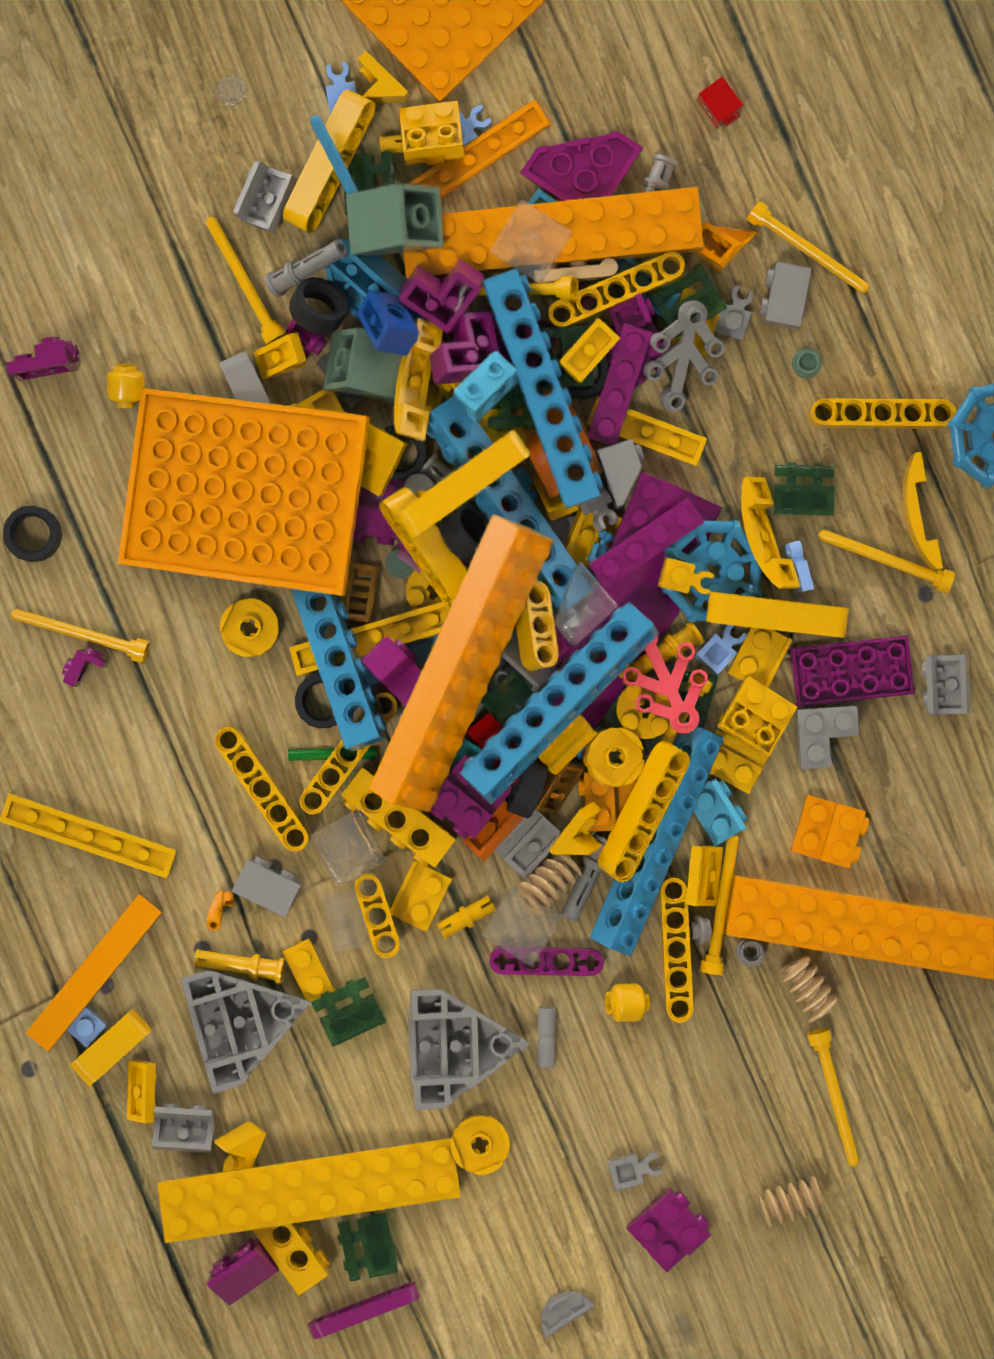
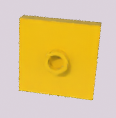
M370 422L361 487L378 496H383L408 443Z

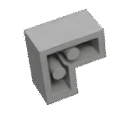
M857 706L796 709L794 723L797 768L831 767L829 738L859 736Z

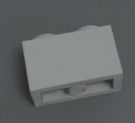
M776 262L773 269H768L765 279V286L769 287L768 298H762L759 315L764 316L763 324L796 331L801 327L812 268Z
M256 856L255 860L252 858L247 859L232 892L286 917L303 884L297 881L299 876L286 869L279 872L271 868L272 863L259 856Z

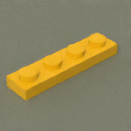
M596 397L586 425L591 427L600 397ZM629 408L627 409L618 437L624 440L632 439L634 444H639L642 447L695 467L699 462L707 441L705 437Z

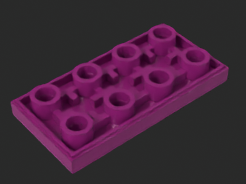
M908 636L790 648L797 707L914 694Z

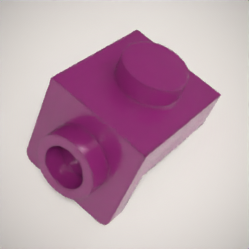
M640 293L635 295V298L607 310L619 337L624 323L644 328L652 324L651 316L655 315L649 298L643 300Z
M293 318L286 330L287 334L298 332L301 344L306 347L304 351L306 360L313 354L318 356L328 342L324 339L326 335L306 331Z
M87 647L86 652L77 650L74 658H69L62 670V674L65 675L63 682L72 687H78L89 662L106 668L108 662L102 660L104 654Z

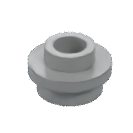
M700 915L694 916L692 922H689L690 939L694 940L696 945H703L704 942L710 941L712 935L709 919L702 918Z
M744 938L737 945L736 955L742 964L753 967L759 965L764 960L766 949L762 941ZM749 946L756 948V953L752 957L745 954V950Z

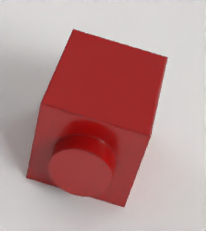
M723 76L698 94L696 101L716 129L723 124L728 127L741 117L738 113L741 112L743 104Z

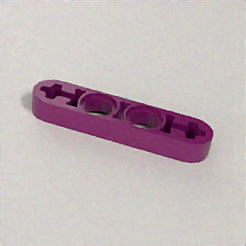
M501 946L491 952L489 964L494 972L506 975L594 976L603 969L604 959L601 953L593 948ZM501 952L505 953L506 958H515L514 952H521L518 959L520 969H514L515 963H506L505 968H499V963L494 962V958H498ZM536 953L540 957V964L537 968L528 969L525 967L523 959L526 954ZM559 953L566 954L570 959L568 967L562 970L555 968L552 962L554 956ZM573 953H579L578 960H586L588 954H593L594 959L599 960V964H595L593 970H588L586 964H578L579 970H573L575 963Z
M415 1282L405 1283L320 1316L309 1322L308 1326L313 1339L322 1338L412 1303L420 1298V1294Z

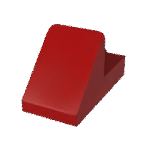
M488 708L472 721L467 733L483 750L487 740L495 734L498 735L504 727L490 708ZM512 741L510 749L518 748L515 742ZM500 760L492 762L495 767L501 763Z

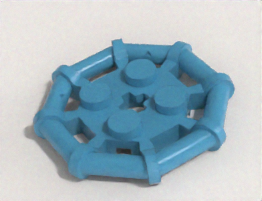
M994 384L981 387L972 386L968 389L969 394L952 420H948L947 424L950 427L954 455L952 463L954 467L965 471L981 483L982 488L990 489L994 485V438L991 436L992 432H994V403L986 404L985 398L994 396ZM975 406L977 408L975 412L977 414L974 420H970L969 423H965V420ZM963 431L967 432L969 447L967 449L964 446ZM975 455L985 462L982 469L971 462Z
M735 519L732 521L703 520V524L663 550L666 552L665 557L680 559L683 562L696 565L694 574L699 571L709 572L707 568L709 564L712 566L718 565L719 574L716 578L704 577L700 582L701 587L709 589L710 592L732 594L740 588L746 591L742 594L746 596L761 597L763 593L761 591L762 569L751 551L745 531L741 528L740 522ZM706 532L724 533L721 541H707ZM696 537L698 544L687 554L682 552L681 550ZM735 538L747 553L739 556L730 546L732 540ZM751 562L749 584L742 582L744 577L743 563ZM690 586L689 591L695 596L693 602L690 603L681 592L661 587L663 594L666 593L687 616V621L692 623L695 621H706L707 609L701 608L703 601L709 600V594L698 593L694 590L693 586Z

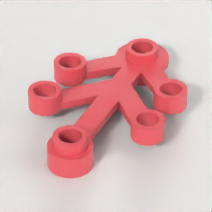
M657 636L643 651H646L659 681L640 674L639 670L633 667L624 671L623 681L628 686H639L667 696L672 708L655 703L649 695L643 694L636 699V709L641 713L649 712L669 719L671 727L676 732L687 734L692 732L699 723V714L694 707L701 688L707 683L708 676L705 671L700 669L694 670L689 678L691 686L683 703L678 690L688 662L695 655V648L690 643L679 645L677 649L678 658L670 675L656 646L658 642ZM683 647L690 648L692 654L689 657H683L680 654V650ZM629 672L637 674L638 678L635 682H629L626 679V675ZM695 674L703 675L704 682L702 684H696L693 681ZM641 699L649 700V708H640L639 701ZM681 713L689 715L690 721L683 724L679 721L678 717Z

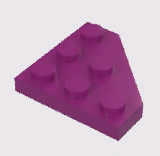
M619 131L599 137L567 141L566 143L553 146L537 147L521 170L520 175L559 201L612 196L642 152L643 147Z

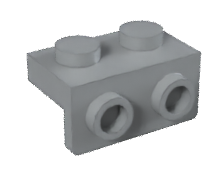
M256 160L252 169L248 172L243 190L235 202L233 215L246 224L275 233L285 205L298 179L293 175L272 169L261 161Z
M969 655L926 656V662H923L922 675L927 680V691L923 695L924 708L928 709V715L970 714Z
M170 1103L154 1108L155 1123L152 1149L212 1153L215 1128L214 1111L200 1105L192 1106L191 1109H183L179 1105Z

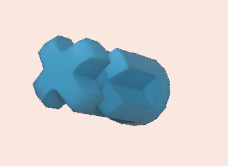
M525 466L513 471L532 501L538 497V493L536 490L531 491L529 488L533 482Z
M604 530L599 531L597 536L601 540L599 543H594L587 561L592 562L610 550L606 545L607 542H613V534Z

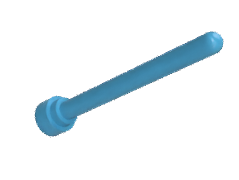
M318 115L312 116L310 124L346 194L359 192L321 117Z

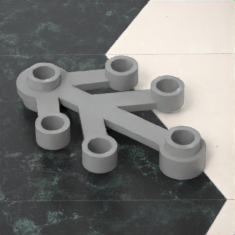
M695 300L683 303L678 311V319L662 332L653 334L650 339V345L655 351L659 353L665 352L655 361H649L645 365L644 374L650 380H660L664 375V369L676 360L671 386L664 388L659 397L662 406L670 412L679 411L685 405L686 397L682 390L689 360L698 371L699 380L705 385H713L718 380V372L706 363L693 343L695 332L704 341V349L711 357H719L725 350L723 342L714 337L705 323L707 319L706 307L701 302ZM697 312L696 317L690 320L691 315ZM682 332L681 341L669 349L670 340ZM663 338V344L661 346H656L657 341ZM718 343L717 349L711 351V347ZM658 367L657 372L650 375L652 368ZM712 372L710 378L705 379L706 373ZM679 397L677 402L671 405L672 400Z

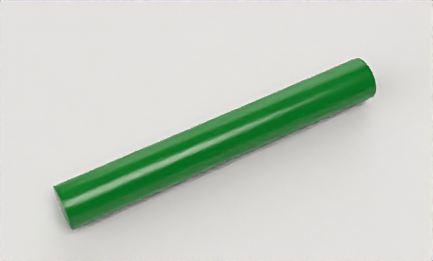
M369 747L361 759H377V747ZM335 748L288 749V761L327 760ZM341 748L340 754L345 760H353L357 756V750L350 751L346 748Z

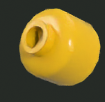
M135 364L114 365V369L108 371L106 375L107 398L117 402V407L134 408L135 402H139L142 398L143 388H145V375L143 371L138 370Z
M637 983L615 984L605 994V1011L607 1015H611L615 1022L641 1021L645 1011L650 1009L649 994L645 993L643 988Z

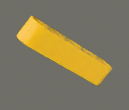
M348 89L338 98L325 124L346 168H348L374 116L376 108L374 101ZM319 139L283 210V220L307 233H313L318 228L341 183Z
M668 252L578 291L576 300L563 301L560 299L549 308V323L556 330H566L603 314L614 306L635 298V295L639 293L641 296H644L680 279L685 268L684 259L676 252ZM669 260L676 262L679 271L672 275L667 274L662 267L663 263ZM645 272L650 275L652 282L648 286H640L637 284L635 276L638 273ZM613 284H618L624 289V295L621 298H612L608 294V288ZM586 296L595 298L597 307L590 311L583 309L580 303L582 298ZM558 308H565L570 313V318L566 322H558L553 317L554 311Z
M824 398L817 400L810 406L807 416L809 422L818 428L940 429L947 426L948 420H952L956 414V408L953 403L944 399ZM817 406H824L829 410L828 420L822 421L816 417L815 409ZM847 406H853L858 410L859 417L857 421L847 419L845 416ZM910 406L916 409L918 414L916 421L912 422L906 419L904 416L906 407ZM876 407L886 408L888 411V419L886 421H879L875 417L874 411ZM936 407H942L947 412V419L944 422L938 421L934 417V409Z
M512 430L403 508L395 516L413 540L527 458L531 453L515 430Z
M402 487L379 503L380 511L450 611L467 574V570L460 559L446 546L435 524L412 540L395 514L415 501L417 497L409 488Z
M710 592L706 622L845 638L849 608Z
M381 691L376 694L377 699L387 697L393 704L389 712L381 713L387 724L396 712L397 700L392 693ZM364 710L356 719V723H359L364 719ZM341 740L304 789L300 797V806L304 812L308 814L320 813L371 745L358 749L357 756L353 760H345L340 754V750L344 746L343 740ZM329 768L335 769L339 773V781L334 784L325 782L323 772ZM315 792L321 796L322 803L319 807L312 808L306 804L305 797L308 793Z
M236 727L220 729L215 736L217 749L282 844L290 851H300L305 848L310 841L308 828L246 737ZM228 731L234 733L237 737V743L233 748H227L222 743V737ZM243 756H248L253 760L254 767L249 773H245L239 768V760ZM260 780H264L270 785V793L266 797L259 796L255 791L256 783ZM275 805H282L286 808L287 817L284 821H277L273 818L272 809ZM297 829L303 833L304 841L301 845H293L289 841L288 835L291 830Z
M661 741L652 749L598 857L599 868L618 882H626L635 874L689 767L690 758L685 751L668 741Z
M671 875L664 878L659 890L665 1009L670 1019L682 1023L689 1020L693 1014L688 905H686V884L679 877ZM671 882H677L681 886L679 895L673 898L668 897L665 893L666 886ZM671 912H679L682 914V922L676 927H671L667 924V916ZM680 941L683 943L684 950L679 956L669 954L668 947L672 942ZM675 971H682L685 973V981L678 986L671 984V974ZM679 1000L686 1002L687 1009L683 1014L675 1015L672 1013L671 1006L674 1002Z

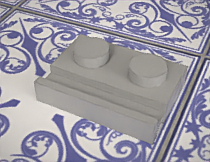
M534 810L529 819L523 818L495 849V852L526 879L550 853L548 850L562 832L539 811Z

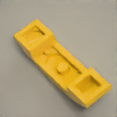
M416 318L414 322L419 330L418 339L408 355H402L394 399V421L397 434L425 441L430 413L424 410L431 373L429 356L441 345L443 330L427 320Z
M916 452L910 455L904 473L902 488L904 518L910 538L918 554L931 570H938L943 568L938 539L930 541L925 539L915 484L927 481L922 453Z
M747 476L743 479L741 510L744 529L751 551L764 574L778 588L797 589L801 585L792 559H781L765 510L774 505L766 478Z

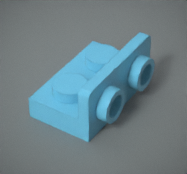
M493 352L454 390V395L466 405L467 416L475 423L485 416L518 383L517 370L498 352Z
M713 777L705 782L693 812L714 846H717L736 833L746 830L744 822L748 819L739 805L733 807L728 797L732 793L723 780L718 782Z

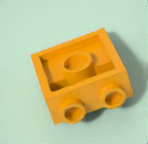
M583 772V778L578 779L579 796H584L585 806L594 802L602 809L595 818L597 824L590 832L612 831L637 779L627 785L610 787L598 783L589 772Z
M806 794L790 851L850 868L851 863L856 864L860 856L861 847L856 846L859 834L865 835L868 828L869 818H865L866 811Z

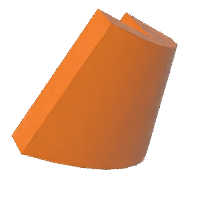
M568 405L571 416H576L571 405ZM552 409L546 416V419L550 424L557 425L563 421V415L559 410ZM582 428L583 432L578 435L581 444H587L590 449L593 461L588 463L592 473L598 472L600 475L604 471ZM535 430L525 443V446L531 453L528 457L535 472L538 473L549 498L558 495L559 491ZM563 437L556 442L558 450L562 453H569L573 450V442L569 438ZM574 465L567 469V476L572 481H580L584 477V472L581 467Z

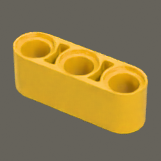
M536 582L532 588L533 602L528 596L524 610L516 623L521 662L529 671L552 667L558 660V647L550 592L542 582ZM533 621H534V622L536 623V625H537V632L535 631V629H534V627H533ZM538 651L541 654V661L538 659L537 656Z
M363 873L356 879L355 892L376 954L383 958H391L399 951L400 943L379 878L372 873ZM365 879H371L377 885L376 891L371 895L363 894L359 889L361 882ZM376 907L382 908L386 913L385 919L380 923L372 922L368 916L371 909ZM383 936H390L395 941L394 947L389 951H383L378 947V940Z
M131 1009L69 1066L90 1087L144 1039L152 1029L134 1009Z

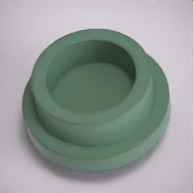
M806 348L798 351L792 360L794 372L802 378L814 377L819 373L822 366L820 355L813 349Z
M395 549L386 558V569L393 577L405 578L414 569L396 556L400 549Z

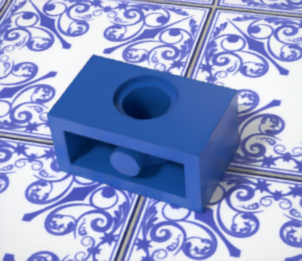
M369 290L357 315L375 349L407 356L418 339L419 330L405 304L398 300L399 296Z

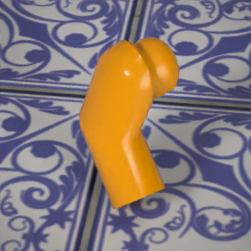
M223 889L215 894L207 915L206 927L209 930L217 931L220 929L224 906L232 907L234 905L235 897L232 891L224 892Z

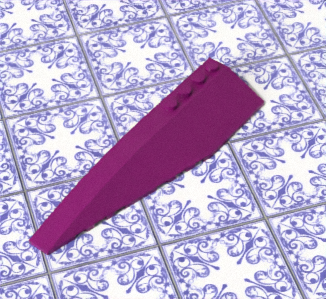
M641 472L610 549L685 498H689L701 518L707 521H717L722 507L669 482ZM706 532L707 541L710 538V532ZM696 537L681 551L687 554L698 544ZM661 551L607 589L603 588L598 579L596 580L594 590L581 617L582 624L578 625L570 644L572 650L565 657L560 671L569 663L571 655L578 649L582 650L590 642L591 635L610 621L614 611L619 607H624L628 602L655 625L659 634L658 642L680 611V608L666 593L663 594L661 587L658 586L666 552ZM620 633L615 637L614 641L621 642L626 639L628 634ZM642 651L634 660L646 654V651ZM600 654L596 656L593 663L603 662L607 655ZM619 675L581 713L593 730L626 687L622 682L623 678L621 679ZM577 676L572 684H581L586 676ZM556 697L552 701V706L562 704L564 697ZM540 718L537 727L542 724L543 718ZM539 758L535 760V762L543 764Z

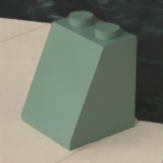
M398 183L346 194L350 255L375 256L444 248L440 187Z
M352 328L333 332L323 390L394 403L402 355L376 350L365 329Z

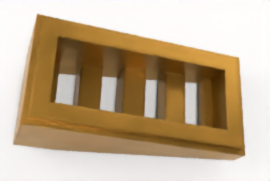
M350 563L346 595L343 602L348 613V619L345 620L348 626L359 627L372 623L379 566ZM355 574L371 576V581L354 579ZM353 586L369 588V592L354 591ZM352 598L367 600V605L351 603ZM350 610L365 612V615L350 614Z
M574 757L557 775L548 770L546 782L535 811L550 814L558 813L586 768L577 757Z

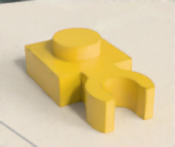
M665 557L658 586L689 594L690 586H693L696 592L709 594L710 590L702 588L700 582L702 578H713L714 575L707 571H699L694 574L696 565Z

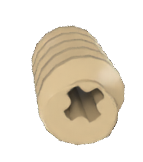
M552 854V859H546L543 866L537 867L535 874H530L527 877V882L519 884L518 890L522 902L536 915L541 916L543 914L539 906L540 904L546 908L551 907L548 897L555 901L559 899L557 889L563 893L567 892L568 889L564 883L565 881L570 885L576 884L573 874L579 877L582 876L579 867L568 855Z
M804 955L790 961L777 973L786 971L787 974L782 979V982H793L788 991L789 993L799 991L800 994L795 999V1002H806L801 1011L803 1013L812 1011L813 1014L808 1019V1022L811 1023L828 1014L835 1007L834 1004L838 998L835 994L828 995L831 990L830 986L821 985L825 978L822 975H815L818 971L817 966H808L812 958L809 955Z
M814 1176L810 1178L809 1187L804 1180H799L798 1190H796L792 1183H788L787 1193L780 1186H777L775 1196H773L769 1189H765L764 1199L758 1194L762 1212L769 1228L773 1227V1218H777L779 1223L783 1225L785 1215H788L792 1222L796 1221V1212L798 1211L805 1219L807 1218L809 1208L815 1216L819 1214L820 1205L824 1208L821 1193Z

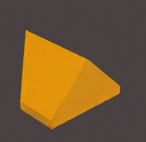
M705 222L702 225L703 251L695 253L717 274H720L759 232L713 226Z

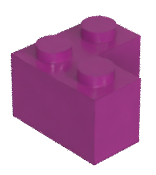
M460 258L443 281L417 265L401 287L398 300L446 333H449L481 290L484 275Z
M491 312L463 313L451 329L454 343H442L429 356L435 385L462 383L493 352L499 353Z
M386 636L361 661L407 706L423 668L420 669L414 663L418 657L400 639L393 642Z

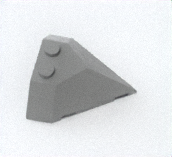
M211 970L180 978L212 1093L241 1086L251 1072L289 1030L299 1015L310 1005L311 1001Z
M442 989L411 990L408 1009L410 1080L415 1110L445 1109L456 1098L467 1090L472 1089L505 1064L509 1058L520 1050L525 1049L531 1043Z

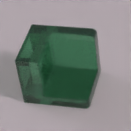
M513 670L494 689L482 697L481 703L499 722L519 709L533 694V691L518 673Z

